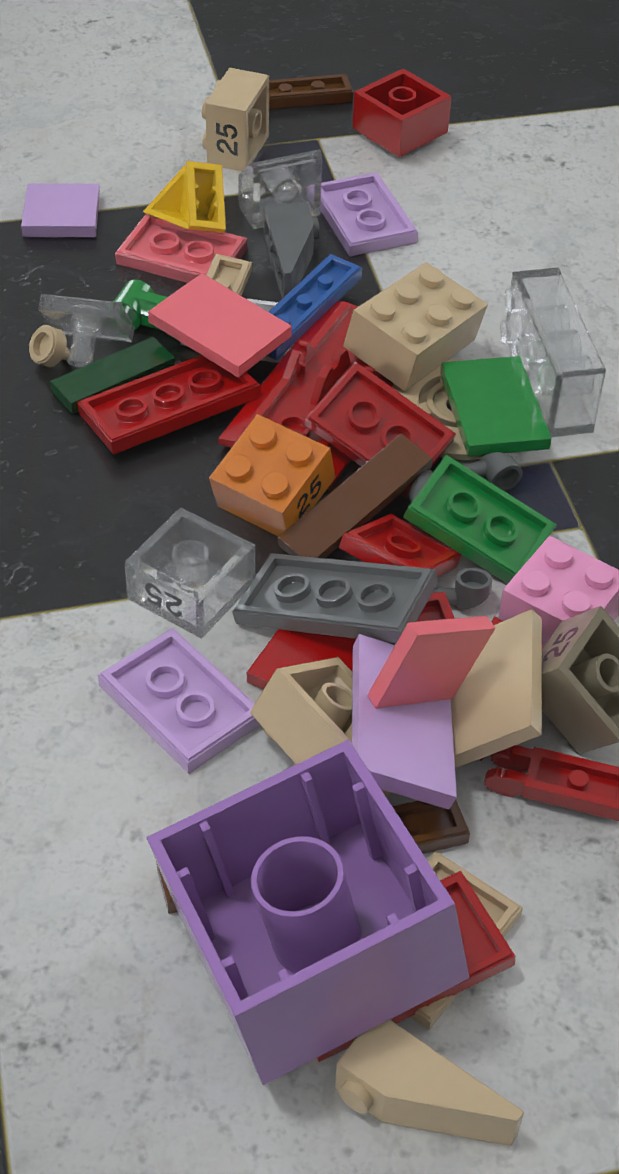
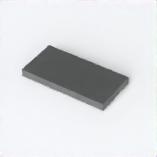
M271 553L232 613L236 624L356 639L361 634L383 642L397 643L407 623L416 622L438 583L436 570L429 568Z

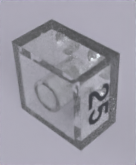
M180 507L125 561L128 600L202 639L244 595L254 580L255 545Z

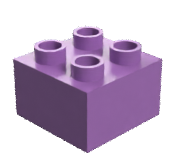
M349 739L146 837L175 907L262 1085L283 1076L469 978L454 901Z

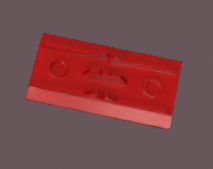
M336 301L293 344L261 384V397L245 404L218 438V445L232 448L258 414L330 448L335 472V479L327 488L330 491L352 459L304 425L306 417L355 361L392 387L394 384L376 371L375 368H372L343 347L353 310L358 306L348 302Z

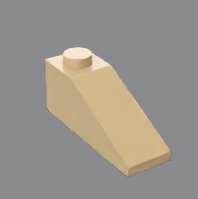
M391 1020L359 1035L337 1062L335 1089L338 1090L341 1099L358 1113L366 1114L368 1112L384 1123L511 1146L518 1136L524 1111Z

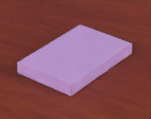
M378 172L312 185L311 196L349 257L417 243L418 231Z
M171 628L98 674L99 686L188 774L260 725L250 713L255 703L174 628Z

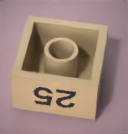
M229 68L223 78L216 82L214 91L209 98H205L202 105V118L206 119V130L202 145L203 149L207 150V163L220 164L222 168L247 172L269 137V75Z

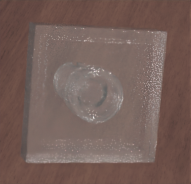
M41 294L38 309L49 325L62 330L65 335H72L70 355L67 361L69 365L82 368L93 363L96 338L132 342L135 327L120 302Z

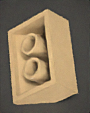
M339 657L277 668L250 713L263 727L265 734L276 741L293 760L294 765L348 739L352 744L353 672ZM382 790L386 798L393 794L392 792Z

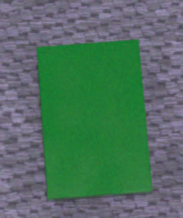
M521 356L441 362L440 374L467 457L497 452L515 453L550 449L552 438Z
M448 455L443 458L403 516L507 584L551 535L557 525Z

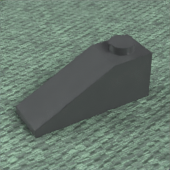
M307 202L263 206V237L282 298L301 282L313 256L314 239L319 238L317 216H311Z

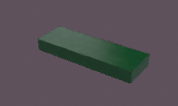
M151 337L50 381L51 392L74 414L79 411L77 402L174 366L175 357L154 337Z

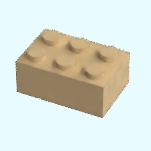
M425 262L353 310L343 347L406 391L439 367L441 362H446L475 340L488 304L475 296L470 290L465 289L443 274L438 268Z

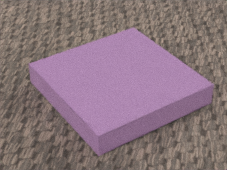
M27 184L21 224L22 237H96L100 200L99 184Z

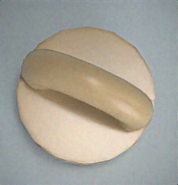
M43 325L31 337L29 353L35 363L53 367L61 359L71 360L73 355L66 347V336L60 329Z

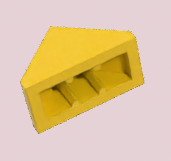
M186 161L180 171L143 212L189 230L224 233L226 224L222 165Z

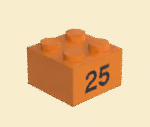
M257 414L211 474L209 480L218 507L276 536H280L317 504L335 479V472L329 447Z

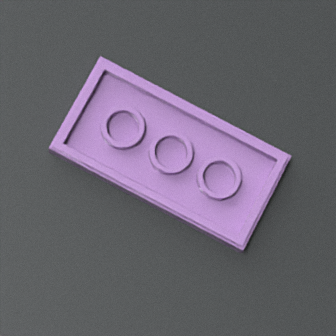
M359 634L353 645V747L382 790L450 809L457 798L451 699L375 708L367 695L395 645Z

